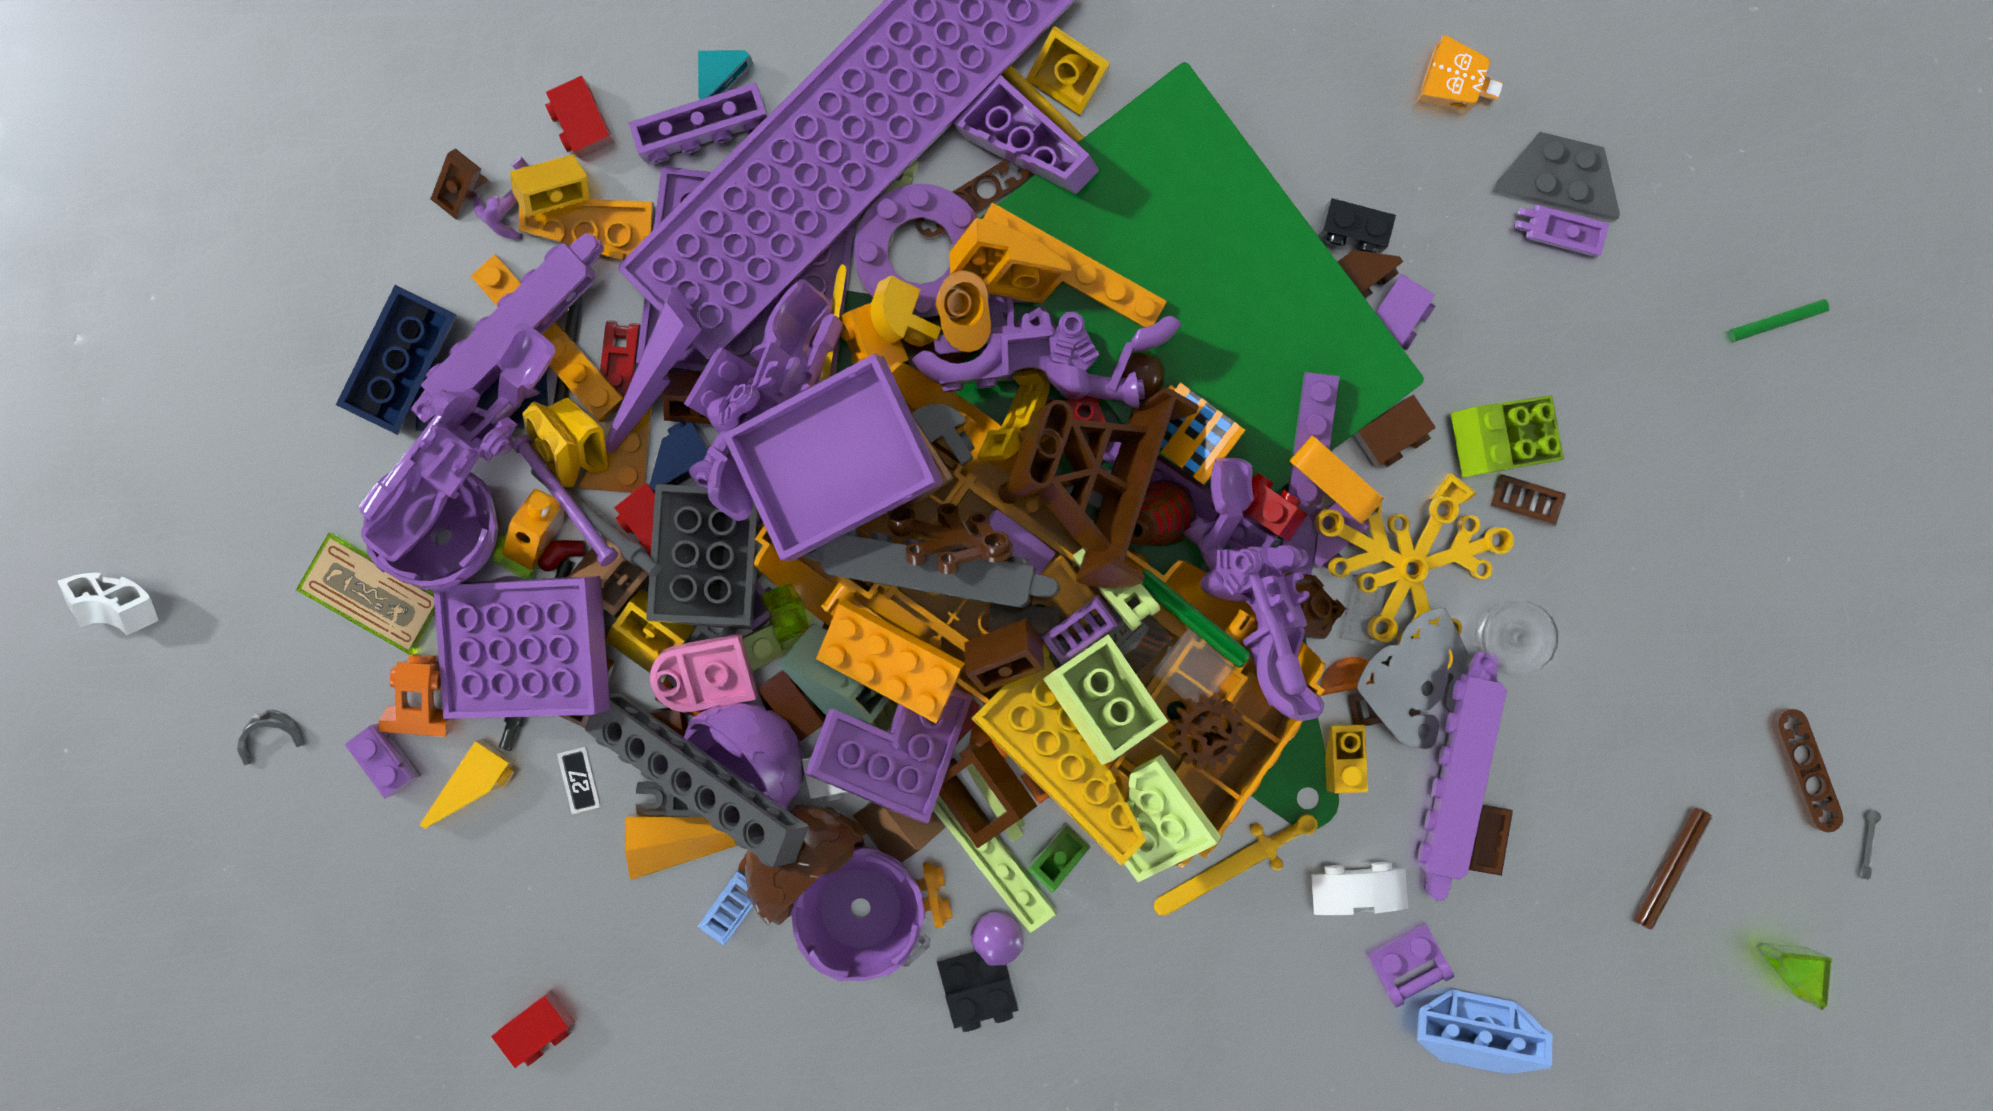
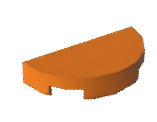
M1344 657L1334 661L1325 670L1320 681V687L1325 689L1321 696L1357 689L1360 676L1370 661L1361 657ZM1374 673L1371 674L1370 680L1366 682V685L1374 683Z

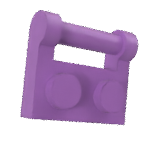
M1426 923L1366 953L1395 1008L1405 1004V999L1443 979L1446 982L1455 977ZM1433 959L1437 968L1396 988L1393 982L1394 979Z

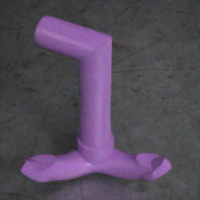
M522 157L517 158L512 163L515 170L529 166ZM512 189L501 199L499 196L489 198L486 208L480 195L473 197L476 216L496 234L509 239H522L523 233H518L512 227H507L500 222L504 214L518 202Z

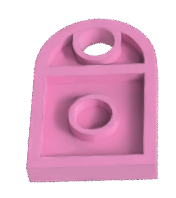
M741 633L671 646L658 656L650 671V684L657 699L668 708L679 712H693L713 708L718 705L724 706L756 700L759 695ZM668 674L673 676L677 682V687L668 688L664 686L661 682V675Z

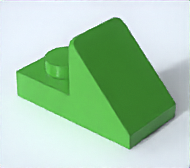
M1066 824L1045 849L1031 860L1028 871L1053 893L1090 849V846Z

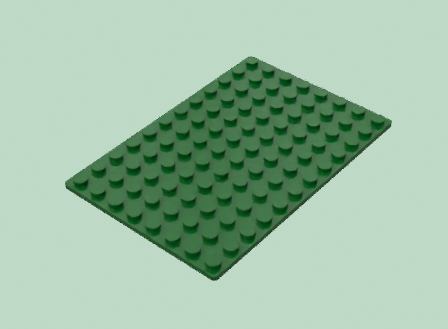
M1186 62L1180 63L1077 142L1091 156L1099 171L1076 195L1038 175H1034L997 204L999 207L1167 301L1155 324L1164 317L1172 316L1179 320L1182 325L1166 343L1148 350L1158 356L1165 367V382L1159 391L1170 385L1177 388L1182 383L1245 429L1244 434L1226 458H1241L1252 465V477L1258 472L1272 481L1274 484L1271 490L1277 492L1289 483L1292 465L1290 459L1293 457L1304 372L1339 376L1330 451L1334 450L1407 396L1424 381L1423 375L1198 75ZM1062 282L1042 304L1032 302L1036 308L1043 305L1056 327H1058L1059 320L1065 312H1075L1082 316L1085 323L1084 328L1099 353L1096 362L1086 371L1093 375L1112 377L1114 367L1119 360L1125 343H1131L1137 330L1142 329L1139 325ZM1105 400L1120 421L1127 425L1134 407L1129 406L1124 401ZM1159 451V455H1161L1162 457L1173 463L1175 466L1186 472L1184 469H1182L1180 466H1178L1176 463H1174L1172 460H1170L1168 457H1166ZM1211 477L1205 484L1209 489H1211Z

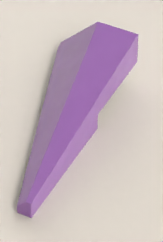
M672 287L605 439L607 453L615 452L671 381L666 374L702 330L690 314L693 308L678 288Z

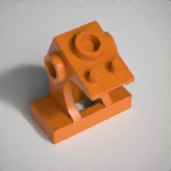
M408 655V660L397 662L396 667L391 669L390 686L395 687V706L388 705L380 717L379 732L446 737L454 724V719H443V710L437 709L434 704V690L439 691L441 687L439 662H436V656ZM407 692L422 694V708L409 706Z

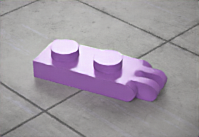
M1534 205L1533 210L1519 209L1518 216L1530 219V223L1516 221L1515 229L1527 232V239L1594 257L1601 256L1609 223L1541 205Z

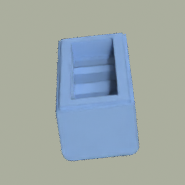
M738 869L698 925L702 931L722 945H726L753 907L750 899L734 888L737 884L745 891L748 890L745 872ZM728 895L737 902H739L741 905H743L744 908L742 909L736 903L727 898ZM720 907L724 908V909H725L726 911H728L730 914H732L733 916H735L736 919L734 920L732 917H730L728 914H726L725 912H723V911H722L721 909H719V908H720Z

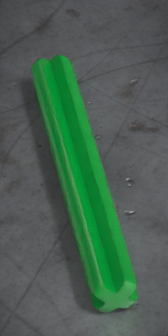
M1147 569L1142 572L1145 575L1142 585L1155 601L1235 666L1240 668L1247 662L1251 655L1248 650Z

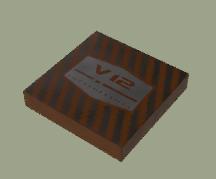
M1134 597L1126 604L1132 610L1140 602ZM1109 604L1108 606L1118 618L1119 624L1103 637L1109 634L1135 674H1137L1174 638L1150 614L1140 621L1141 625L1132 631L1113 606ZM1100 614L1095 617L1101 626L1106 623ZM1089 624L1085 627L1089 634L1094 632ZM1079 634L1076 635L1080 641L1083 640Z

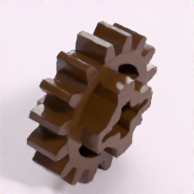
M1201 693L1197 703L1191 698L1186 699L1188 708L1184 710L1177 707L1176 709L1178 714L1181 715L1179 720H1170V724L1176 728V731L1169 733V738L1177 742L1172 747L1178 755L1182 754L1181 759L1186 764L1192 762V765L1199 770L1203 767L1204 762L1210 770H1215V761L1218 760L1223 765H1227L1226 756L1229 753L1237 756L1238 752L1234 749L1235 744H1244L1245 741L1238 736V732L1246 730L1245 725L1237 722L1242 717V714L1236 709L1232 710L1234 704L1227 699L1222 702V698L1217 694H1213L1209 700L1205 694ZM1222 714L1226 719L1227 729H1225L1222 725L1224 718L1221 717ZM1198 731H1201V732L1210 731V733L1205 732V733L1202 735V734H1200ZM1187 735H1190L1192 737L1191 745L1193 746V750L1190 748L1188 744Z

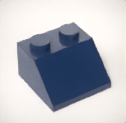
M681 421L667 430L669 435L662 438L649 484L653 491H655L656 484L680 485L692 478L689 469L695 463L704 460L706 452L711 447L700 426L693 422L686 424L685 421Z

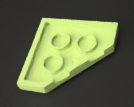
M1162 755L1134 768L1129 779L1128 787H1130L1127 804L1146 841L1124 864L1137 882H1140L1218 844L1221 836Z

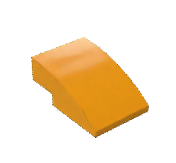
M975 218L949 252L950 274L960 270L972 271L980 276L985 283L987 294L1040 304L1048 298L1071 272V265L1044 244L1010 227Z

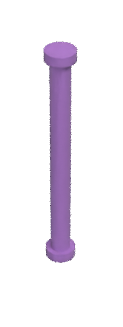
M522 435L515 439L513 442L514 451L522 454L597 553L598 562L602 566L611 564L618 557V552L613 547L609 548L532 447L531 438L528 435Z

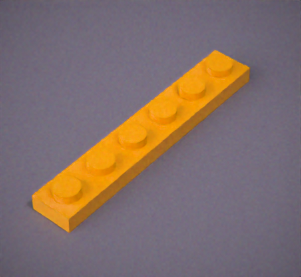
M991 203L983 218L984 220L1010 227L1044 244L1071 265V272L1063 279L1062 283L1142 328L1155 324L1167 302L994 203Z
M496 254L471 275L472 279L496 306L503 296L513 293L521 285L516 275ZM555 321L542 334L555 347V353L549 366L596 420L602 423L621 405L623 397Z

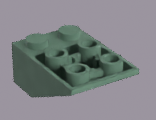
M814 623L811 624L778 665L826 716L829 709H835L865 723L872 724L890 699L816 660L827 630Z

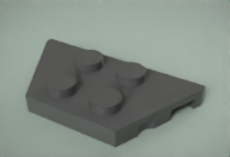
M1539 132L1500 180L1496 182L1492 190L1611 220H1617L1620 216L1605 148Z

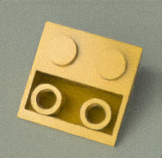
M641 589L629 601L612 625L605 641L650 673L652 665L658 656L671 646L684 644L695 627L687 624L647 621L648 593Z

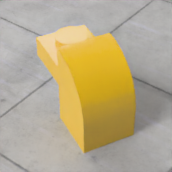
M892 275L878 282L871 302L870 315L877 333L890 344L903 338L906 342L915 346H924L937 340L941 327L912 314L921 289Z

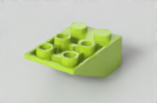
M1552 395L1476 406L1450 413L1462 478L1564 460Z

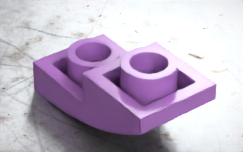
M995 510L990 516L989 522L992 529L1007 534L1012 542L1013 554L1011 556L1029 559L1028 565L1037 568L1036 574L1040 575L1055 555V552L999 510Z

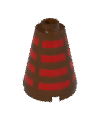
M1158 480L1149 482L1130 543L1141 546H1171L1185 539L1186 537L1183 532L1190 528L1189 523L1196 520V510H1193V499L1181 485L1173 481Z

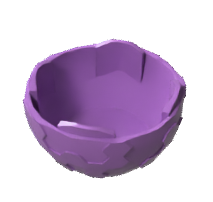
M470 472L457 490L460 493L457 499L448 497L440 516L430 530L400 559L394 562L387 561L384 556H380L366 544L367 553L376 567L403 583L425 590L453 587L477 573L487 562L495 547L499 528L496 508L492 499L493 495L485 482ZM389 473L384 475L378 482L384 481ZM365 516L363 526L369 521ZM440 530H450L451 539L448 543L444 545L435 543V536Z
M718 705L699 713L689 720L690 723L684 736L686 740L787 810L792 801L797 798L804 777L802 763L804 754L803 750L798 748L799 740L790 724L772 710L766 711L765 707L759 705Z
M856 847L852 858L838 871L826 876L822 875L793 902L794 906L790 914L794 937L798 944L797 948L813 968L841 982L866 981L885 975L889 976L907 963L906 960L917 943L921 926L925 919L922 893L918 883L906 867L890 855L865 847ZM859 898L867 900L870 904V912L865 916L855 915L851 908L854 900Z

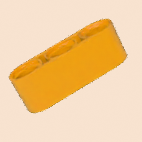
M1311 436L1290 459V462L1361 524L1384 500L1378 492L1314 436Z

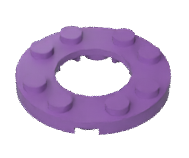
M930 184L905 185L881 196L864 214L858 226L854 242L856 269L862 284L872 298L878 282L892 275L921 289L912 314L920 318L939 316L935 305L936 296L942 283L950 275V266L943 276L933 282L918 284L906 281L895 272L889 262L887 249L890 237L897 227L906 221L924 218L935 221L945 228L954 247L975 218L978 217L961 197L945 188Z

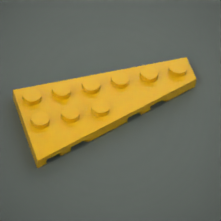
M1044 645L1045 670L1004 685L972 717V720L1114 861L1122 866L1141 847L1146 838L1129 805L1124 801L1115 784L1116 780L1111 771L1108 770L1106 764L1101 765L1043 680V678L1056 670L1050 658V653L1046 645Z

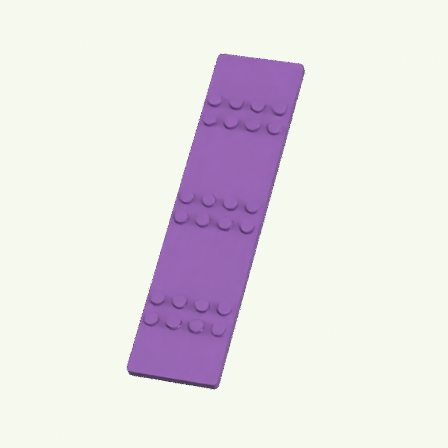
M884 0L619 264L618 269L620 273L660 313L671 288H678L693 308V311L690 313L702 329L691 344L705 358L710 360L718 345L727 349L1076 0Z

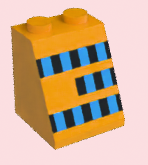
M1182 383L1177 388L1170 385V389L1195 402L1199 407L1197 413L1183 419L1169 420L1160 452L1205 485L1211 477L1215 459L1226 458L1244 434L1245 429Z

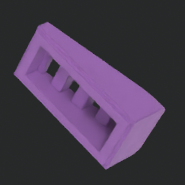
M1098 594L1045 633L1041 638L1060 664L1063 665L1117 627L1119 620L1102 596ZM1094 608L1106 622L1102 626L1090 612ZM1084 617L1094 632L1089 634L1079 621L1080 618ZM1070 625L1074 627L1083 639L1079 643L1067 629ZM1061 633L1071 649L1066 651L1055 636Z

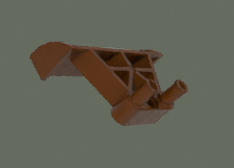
M1165 387L1139 404V409L1133 408L1128 424L1125 425L1074 419L1073 410L1069 404L1062 400H1053L1034 413L1029 424L1020 428L1022 432L1018 433V437L1022 445L1010 480L999 486L1001 488L998 490L999 498L1007 504L1014 503L1020 497L1029 498L1034 494H1037L1085 550L1076 582L1094 587L1113 589L1129 588L1142 584L1145 575L1124 564L1127 550L1169 420L1183 419L1197 413L1199 406L1169 387ZM1108 441L1121 443L1111 474L1100 468ZM1064 451L1074 472L1055 476ZM1074 485L1070 495L1065 487ZM1092 490L1103 495L1095 523L1085 513Z

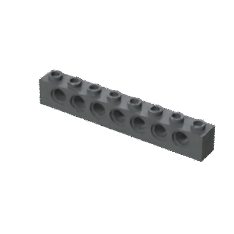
M621 693L609 694V711L590 715L585 731L596 738V742L599 745L618 754V758L621 761L633 765L641 771L643 777L653 780L662 786L665 793L680 799L691 812L702 815L711 822L713 828L725 832L735 839V843L739 847L748 849L757 855L761 863L773 868L795 863L809 828L803 821Z

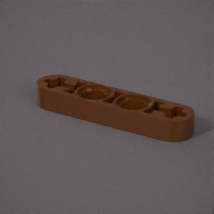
M1005 159L952 192L964 199L977 215L990 207L991 203L995 204L1027 182L1029 171L1023 168L1020 172L1021 179L1016 180V178L1010 177L1005 180L1004 184L1008 188L1002 190L1000 181L994 174L999 172L1000 178H1003L1009 173L1010 165H1013L1015 168L1020 167ZM981 182H992L996 187L995 195L991 198H982L977 192V187ZM924 218L916 219L915 225L918 234L927 240L937 239L947 233L945 228L936 223L937 230L934 232L929 228L923 230L922 226L925 225Z
M1782 709L1774 716L1773 727L1807 819L1816 830L1827 833L1834 832L1843 823V812L1809 721L1800 710ZM1787 716L1797 719V723L1793 725L1795 735L1804 736V739L1793 740L1789 743V739H1795V736L1791 729L1784 728V724L1788 722ZM1801 745H1805L1810 751V758L1804 764H1799L1794 757L1796 748ZM1816 776L1820 779L1822 787L1819 793L1811 795L1806 790V782L1809 778ZM1812 801H1821L1823 809L1832 812V816L1828 818L1829 824L1819 821V817L1823 816L1822 808L1817 804L1812 805Z

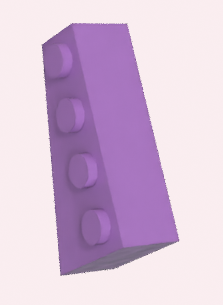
M1001 75L953 122L966 140L1075 195L1099 171L1091 156Z

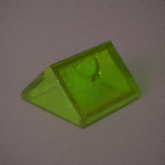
M1762 942L1755 946L1798 999L1820 1010L1827 1007L1831 957L1807 947Z

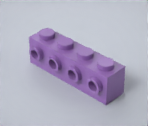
M755 82L628 123L639 156L644 162L650 161L651 164H656L668 160L669 154L681 151L682 154H688L699 150L701 144L713 141L714 144H719L733 138L732 134L742 131L750 134L768 114L759 87Z

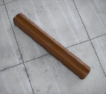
M1695 808L1691 813L1635 918L1639 925L1650 930L1654 928L1712 820L1710 813L1700 808Z

